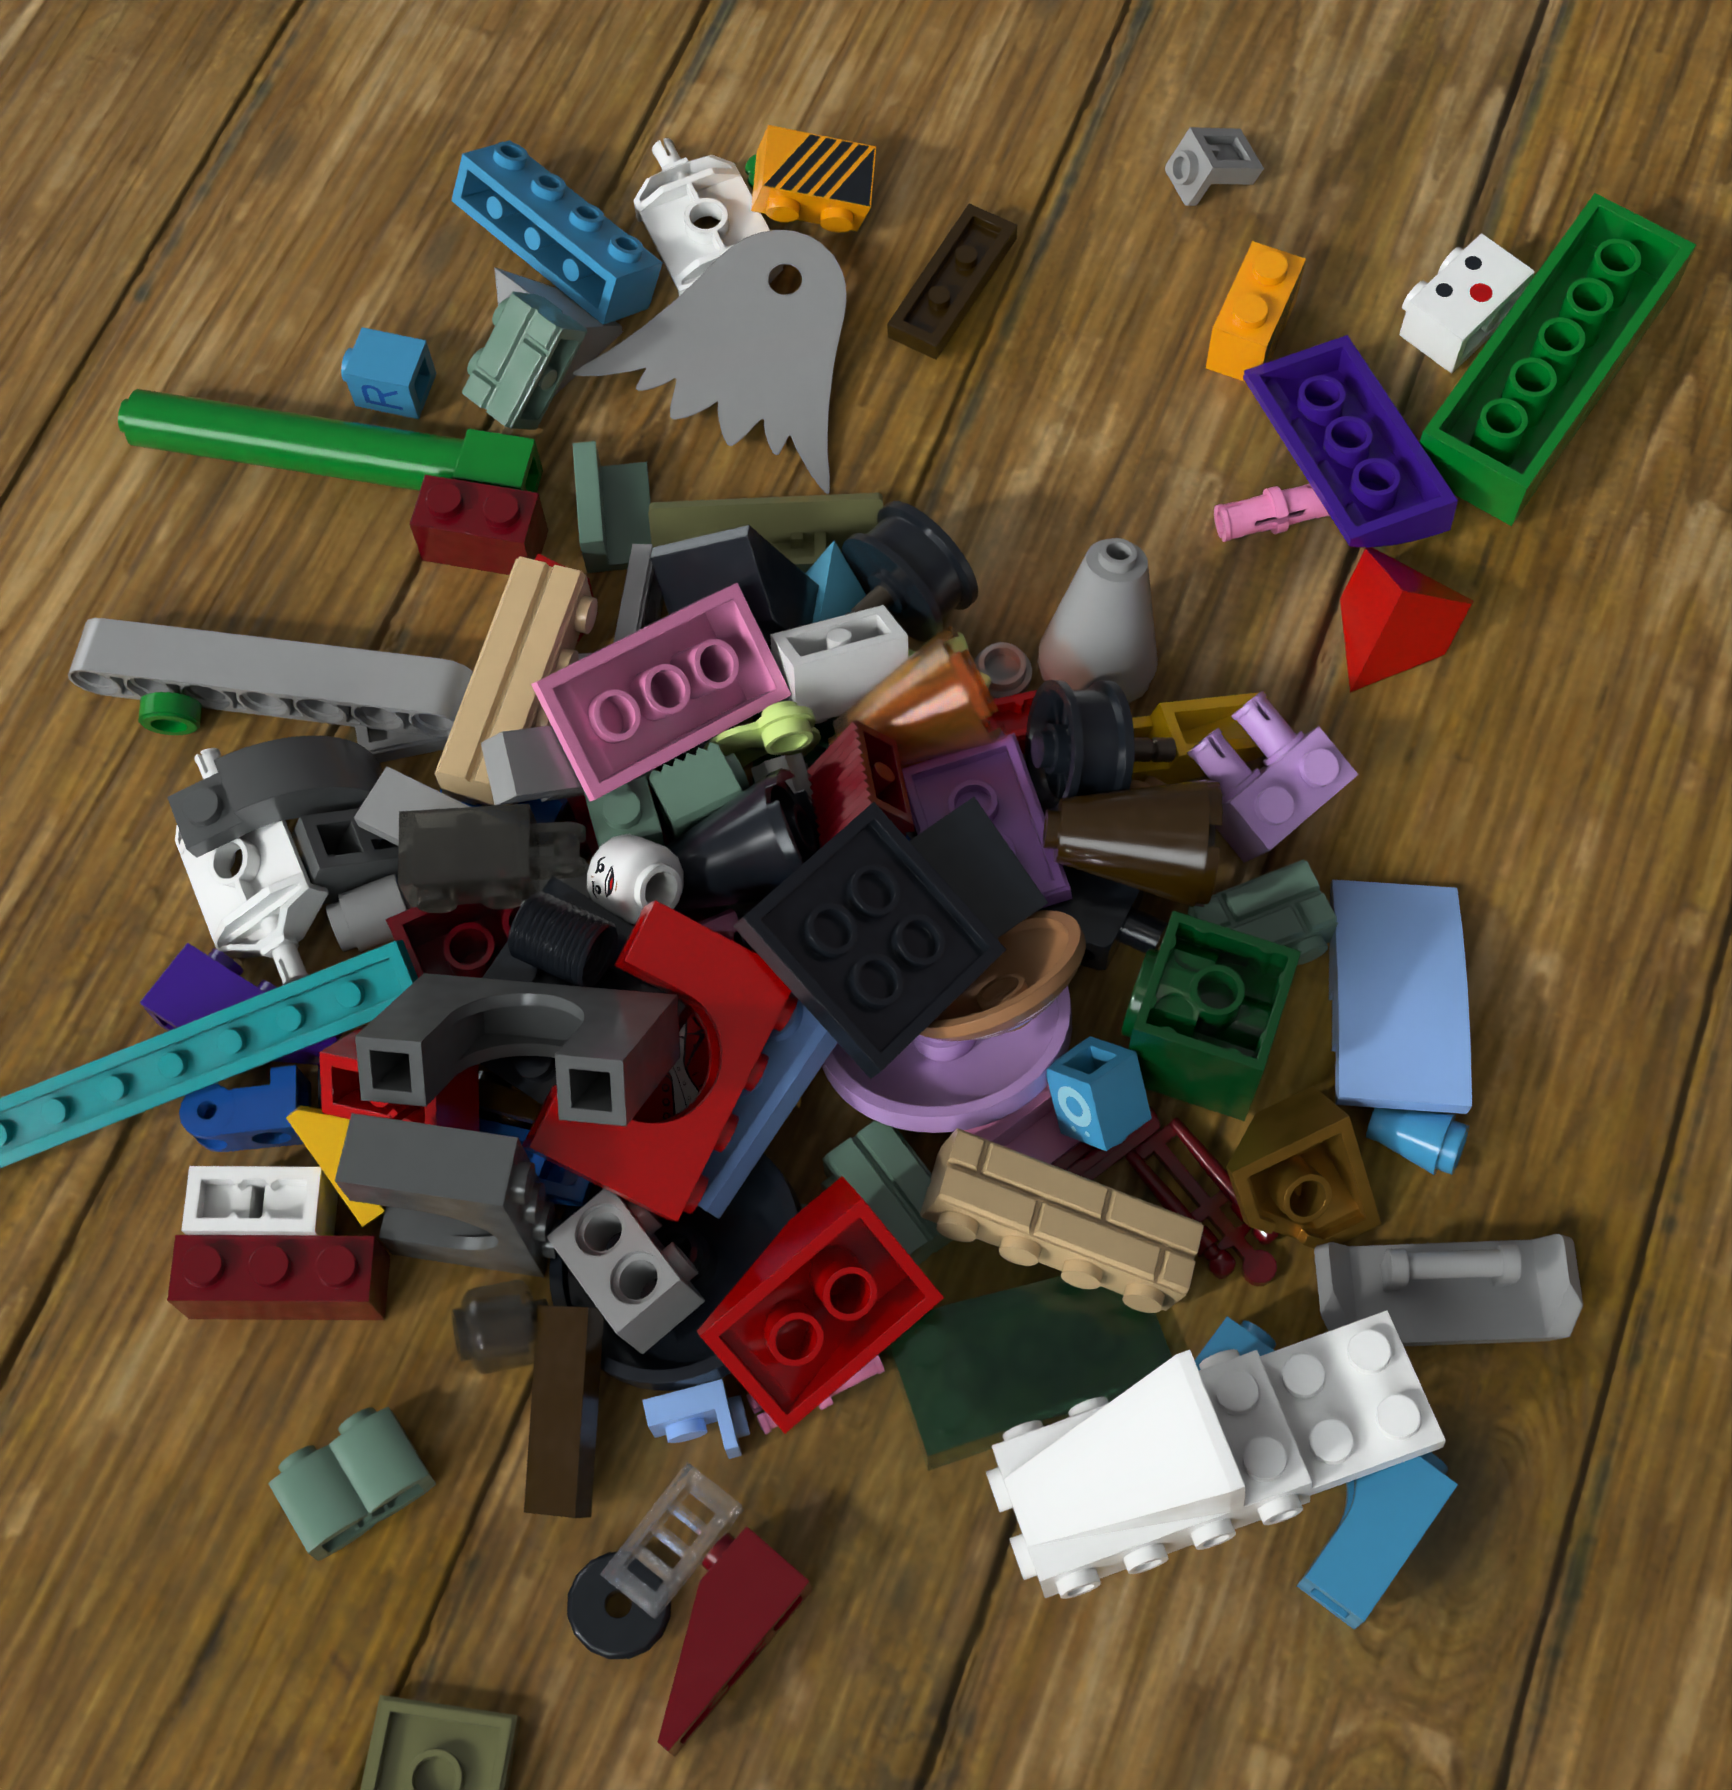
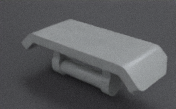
M1553 1234L1533 1240L1346 1246L1330 1242L1317 1245L1314 1249L1320 1313L1328 1331L1388 1310L1403 1346L1551 1341L1570 1337L1583 1308L1575 1246L1572 1238L1565 1235Z

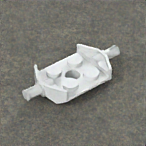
M669 138L663 139L664 147L660 140L652 147V153L658 160L662 171L645 180L634 199V206L638 222L643 221L680 296L730 247L746 237L770 231L761 213L751 211L752 195L735 163L715 155H708L690 161L686 157L681 159L674 142ZM705 216H711L714 219L720 220L717 226L710 229H701L693 225L697 219ZM783 265L775 267L770 272L769 284L783 270Z
M204 749L200 752L202 755L197 754L194 760L199 767L203 779L218 773L214 760L221 757L219 749ZM283 820L260 827L198 858L186 849L177 825L175 842L216 949L227 956L235 958L261 956L273 958L282 979V985L308 976L309 974L306 972L298 952V942L306 935L329 892L326 887L310 883L286 821ZM241 849L243 855L242 866L239 872L232 877L230 869L235 862V852Z

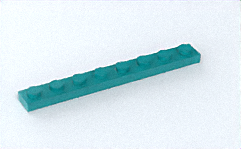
M403 939L393 941L0 1098V1169L370 1023L418 979Z

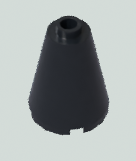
M780 768L770 772L665 846L679 858L684 871V887L680 900L674 908L675 911L682 912L762 901L820 849L818 837L821 834L816 830L819 827L815 822L818 818L814 814L816 809L805 789L793 793L785 782L796 777L790 770Z

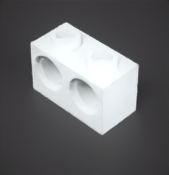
M189 1166L181 1231L185 1235L334 1236L338 1192L321 1167Z

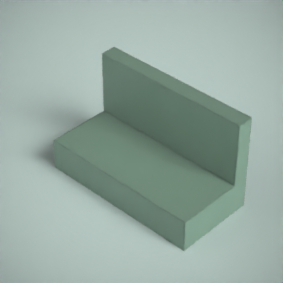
M596 441L572 443L579 542L587 573L628 569L632 544H652L648 515L651 498L647 462L601 466Z

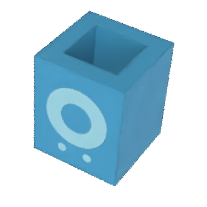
M1089 1036L1057 1058L1047 1068L1046 1078L1060 1133L1107 1151L1121 1144L1128 1135L1152 1119L1135 1051Z

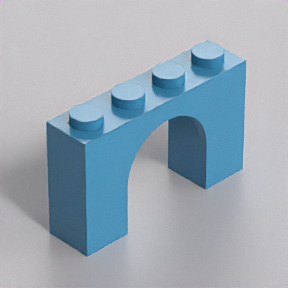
M1227 1316L1194 1361L1199 1371L1201 1370L1199 1364L1216 1353L1236 1349L1241 1356L1257 1350L1259 1355L1262 1356L1275 1351L1273 1349L1276 1346V1342L1257 1325L1246 1320L1239 1325ZM1432 1452L1347 1482L1346 1505L1341 1521L1299 1581L1297 1587L1355 1630L1365 1622L1458 1484L1445 1475L1448 1471L1446 1464Z

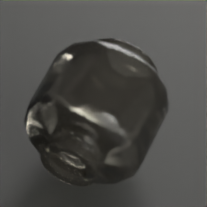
M521 1280L468 1290L462 1298L461 1307L451 1310L453 1333L459 1361L470 1360L474 1370L480 1374H490L534 1364L538 1332L537 1309L538 1305L549 1306L547 1299L534 1300L532 1291Z

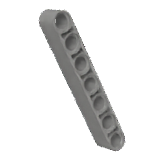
M92 618L85 623L68 677L76 686L104 696L140 700L142 696L149 693L171 692L195 698L202 704V708L352 727L360 725L366 726L368 729L448 738L473 671L463 664L440 658L106 618Z

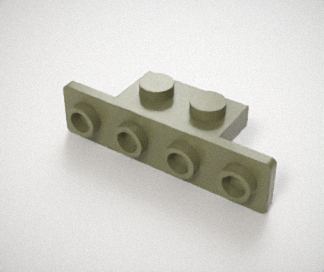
M880 493L652 502L649 505L648 512L651 543L653 547L750 525L806 573L834 540L840 551H842L843 543L855 533L867 534L878 524L877 515L880 509L883 508V496Z

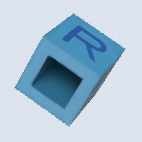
M363 327L360 330L354 348L346 350L341 365L342 379L348 385L355 406L414 419L420 418L437 374L426 340Z

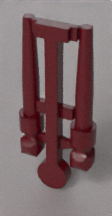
M1178 1117L1174 1118L1167 1126L1125 1156L1163 1208L1201 1223L1208 1219L1221 1234L1223 1239L1216 1245L1219 1240L1205 1225L1197 1253L1198 1257L1203 1255L1209 1261L1208 1268L1215 1277L1223 1279L1234 1271L1235 1259L1226 1251L1232 1248L1243 1261L1241 1266L1242 1275L1248 1283L1254 1286H1265L1273 1280L1277 1271L1276 1260L1267 1251L1254 1250L1245 1239V1236L1252 1229V1234L1262 1245H1267L1273 1242L1279 1233L1273 1231L1272 1234L1251 1228L1243 1221L1228 1171ZM1176 1134L1220 1189L1211 1198L1167 1147V1144L1171 1142V1139ZM1154 1154L1198 1208L1190 1213L1177 1196L1145 1163V1159L1147 1160ZM1230 1201L1233 1204L1230 1207L1231 1210L1244 1224L1235 1227L1220 1208Z

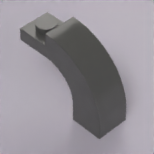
M330 736L288 737L248 746L215 759L214 763L218 773L167 798L186 849L198 858L268 824L299 818L303 815L360 808L383 773L380 762L371 752L350 740Z

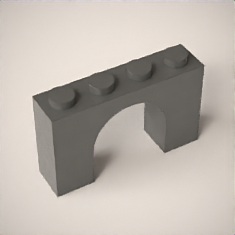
M424 973L355 1036L361 1100L426 1107L454 1077L469 1067L505 1057L545 1056L555 1058L559 1120L627 1126L680 1058L678 995Z
M351 1113L335 1182L350 1201L386 1206L379 1239L392 1255L544 1278L548 1258L555 1259L556 1250L547 1239V1236L563 1223V1220L557 1219L554 1202H551L547 1196L545 1184L540 1182L535 1172V1164L530 1162L518 1137Z

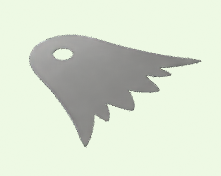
M771 230L751 235L739 241L718 257L689 288L646 325L609 351L574 371L572 375L603 376L645 368L646 370L636 386L638 391L659 387L675 378L676 385L670 406L671 419L676 420L692 416L718 402L720 428L729 446L738 443L763 419L766 438L773 454L779 455L788 436H791L795 448L809 473L826 494H829L828 411L833 368L846 307V283L842 269L835 256L822 243L808 235L789 230ZM787 264L794 266L801 273V286L792 294L782 295L776 293L769 285V274L779 265Z

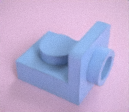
M722 1379L642 1400L648 1427L655 1438L666 1435L668 1443L689 1441L707 1433L706 1424L718 1421L724 1449L728 1458L732 1459L742 1456L738 1438L750 1435L741 1395L728 1398Z

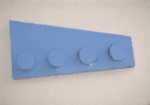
M799 999L787 1025L781 1032L773 1029L762 1050V1053L769 1056V1060L761 1079L751 1092L743 1089L732 1111L733 1114L739 1116V1121L731 1140L721 1153L715 1150L712 1151L703 1169L702 1175L708 1177L709 1181L698 1206L717 1218L721 1217L837 1044V1041Z

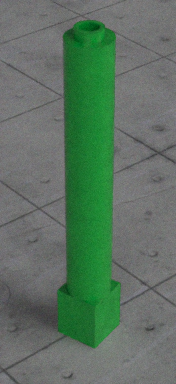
M143 389L134 390L129 399H124L118 412L119 429L122 433H125L127 442L131 446L420 491L424 476L431 475L537 493L543 473L535 439L467 429L465 439Z

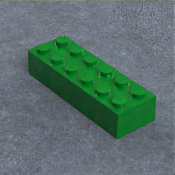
M1596 193L1593 194L1422 432L1419 443L1454 495L1510 526L1514 524L1677 289L1696 244Z

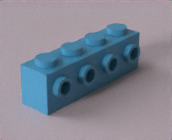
M510 140L462 153L451 200L454 204L602 325L649 309L663 262L645 249L637 238L625 233L605 217L598 207L585 201L570 189L562 178L550 173L530 157L523 147Z

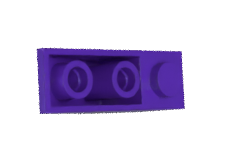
M187 943L140 1001V1004L159 1026L170 1031L277 987L266 980H262L256 987L240 976L244 972L243 968L223 952L213 948L206 955ZM343 1033L274 1061L318 1065L320 1063L319 1052L337 1042Z

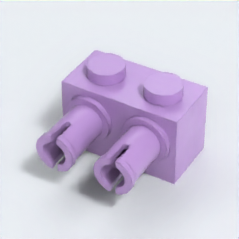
M1264 691L1255 695L1242 708L1231 715L1267 757L1263 761L1264 766L1260 770L1258 768L1253 771L1250 770L1221 734L1222 731L1219 728L1212 731L1198 745H1195L1187 752L1188 756L1194 759L1211 781L1220 783L1223 807L1222 826L1215 825V827L1244 863L1270 851L1359 775L1319 726L1307 734H1304L1302 731L1296 734L1266 698Z

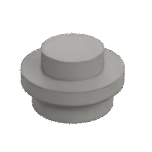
M998 642L989 645L977 655L972 666V670L982 672L991 678V684L984 694L989 699L1024 693L1031 682L1032 667L1028 657L1017 646L1010 643Z

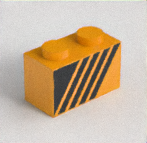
M768 125L756 154L751 211L764 213L770 219L778 222L800 220L820 224L823 229L831 232L858 231L871 208L876 146Z
M1252 241L1212 328L1206 369L1244 381V370L1270 362L1297 301L1306 262L1305 258Z

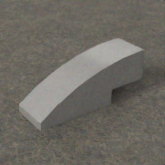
M552 726L502 731L481 742L495 806L537 799L545 802L584 795L585 791ZM652 770L637 778L646 776L648 785H650L649 777Z

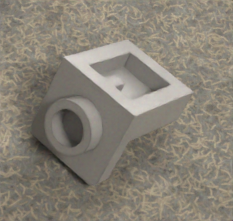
M1190 127L1165 166L1168 177L1186 206H1196L1211 184L1253 185L1264 169L1242 130L1235 128Z

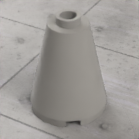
M1112 538L1098 541L1088 549L1040 641L1037 663L1044 681L1063 680L1072 690H1087L1094 682L1099 680L1113 681L1120 686L1128 703L1142 697L1148 690L1149 683L1157 670L1158 658L1148 560L1143 550L1137 545L1125 539Z

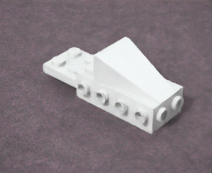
M1388 1310L1262 1356L1259 1355L1257 1350L1241 1356L1236 1349L1225 1350L1204 1359L1199 1364L1201 1369L1199 1371L1191 1351L1187 1350L1173 1356L1111 1402L1108 1401L1107 1397L1092 1398L1072 1407L1068 1411L1070 1417L1047 1426H1043L1042 1422L1038 1420L1029 1421L1006 1431L1003 1434L1004 1441L992 1445L998 1467L986 1471V1475L999 1512L1013 1508L1022 1534L1009 1538L1023 1579L1026 1580L1037 1576L1045 1598L1059 1594L1062 1599L1076 1597L1100 1586V1578L1127 1569L1128 1574H1137L1151 1570L1165 1563L1169 1559L1167 1555L1169 1553L1191 1545H1195L1197 1550L1214 1547L1233 1538L1236 1535L1235 1529L1262 1520L1263 1525H1272L1288 1520L1303 1511L1302 1505L1310 1502L1311 1495L1443 1448L1446 1440Z

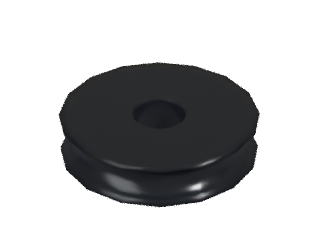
M608 1552L592 1559L575 1576L568 1593L567 1617L574 1635L590 1652L607 1659H631L649 1651L663 1636L671 1617V1593L662 1573L648 1559L632 1552ZM617 1593H626L632 1600L630 1612L622 1618L611 1617L607 1611L609 1599Z

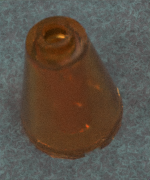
M949 626L937 633L833 721L836 734L829 737L828 742L831 745L852 721L858 720L896 740L901 766L996 743L1008 736L1004 724L993 729L988 717L999 710L968 649L955 653L949 641L959 637L957 631L952 626Z

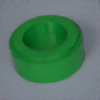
M149 693L140 699L138 722L145 729L159 734H191L200 728L202 704L195 698L179 693Z

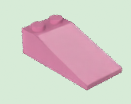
M738 583L704 597L531 684L589 801L602 797L754 716L766 707L792 695Z

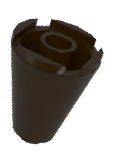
M1204 779L1061 798L1058 811L1046 810L1043 848L1054 849V862L1190 907H1204V904L1208 905L1211 900L1219 864L1220 847L1215 846V825L1222 826L1223 807L1220 783Z

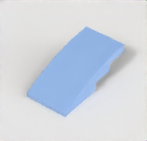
M1332 879L1330 884V906L1337 917L1338 923L1329 946V1000H1332V1051L1336 1052L1335 1104L1467 1114L1472 1107L1471 1039L1464 938L1457 888Z

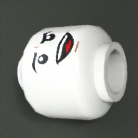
M631 834L612 837L602 844L592 857L587 872V890L591 899L633 925L638 920L644 906L655 900L674 909L680 900L684 887V871L679 858L667 847Z

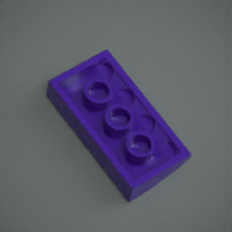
M1348 335L1244 370V381L1350 547L1365 548L1398 545L1451 530L1458 503L1457 498Z

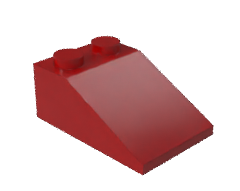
M841 1176L788 1221L697 1332L775 1424L786 1434L942 1301L944 1297L864 1199Z

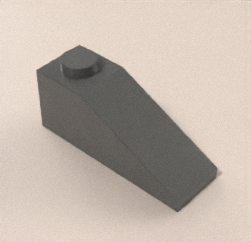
M360 808L300 816L291 835L310 883L328 889L329 894L322 905L339 901L338 894L394 873L401 884L439 870L442 867L359 827L354 820V816Z

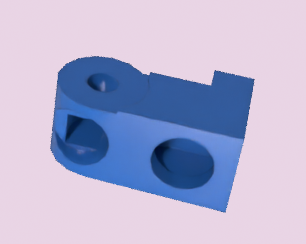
M296 1065L270 1068V1085L228 1090L219 1084H213L184 1097L179 1110L180 1121L186 1131L194 1136L203 1147L215 1152L301 1145L304 1143L286 1117L301 1105L311 1107V1082Z

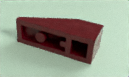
M747 1526L736 1538L729 1532L726 1533L712 1547L702 1562V1566L708 1571L698 1585L658 1738V1743L674 1757L813 1591L807 1578Z

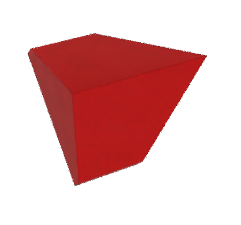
M1366 547L1340 598L1350 693L1445 655L1474 601L1373 547Z

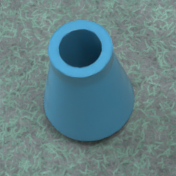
M1374 1108L1366 1138L1383 1144L1434 1176L1438 1170L1453 1175L1467 1140L1469 1125L1455 1121L1456 1114Z

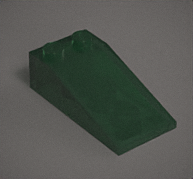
M1061 1276L947 1304L930 1310L886 1348L927 1470L930 1471L991 1450L992 1445L1004 1441L1003 1434L1006 1431L1022 1423L1038 1420L1042 1422L1043 1426H1047L1069 1418L1068 1411L1083 1401L1096 1397H1107L1109 1402L1114 1400L1172 1358L1156 1314L1141 1312L1128 1307L1122 1301L1123 1295L1102 1286L1097 1289L1078 1288L1066 1283Z

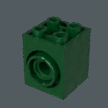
M1173 911L1160 950L1149 948L1146 952L1121 1030L1122 1035L1131 1038L1129 1050L1137 1053L1145 1089L1245 1121L1267 1063L1301 951Z

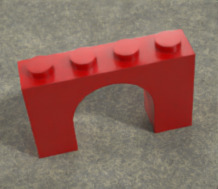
M655 900L644 906L614 966L668 994L678 995V999L694 1012L703 1026L709 1046V1066L702 1088L686 1108L670 1118L654 1123L631 1120L627 1126L559 1120L557 1085H554L522 1146L526 1150L666 1220L678 1222L683 1211L691 1214L701 1201L709 1181L708 1177L702 1175L703 1169L712 1151L715 1150L721 1153L731 1140L739 1121V1116L733 1114L732 1111L743 1089L751 1092L761 1079L769 1060V1056L762 1053V1050L772 1030L775 1029L781 1032L787 1025L796 1008L798 998L791 993V990L757 953Z

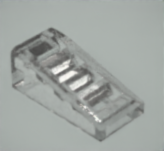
M687 1462L600 1575L651 1617L656 1619L701 1565L712 1547L728 1532L744 1511V1508L738 1501ZM689 1493L715 1513L708 1524L681 1504ZM671 1515L675 1516L698 1535L691 1547L663 1525ZM653 1536L681 1557V1560L674 1569L645 1547ZM635 1558L664 1580L656 1592L626 1569Z

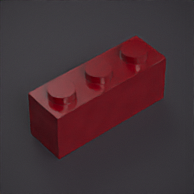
M175 1235L167 1301L188 1319L385 1320L390 1255L375 1236Z

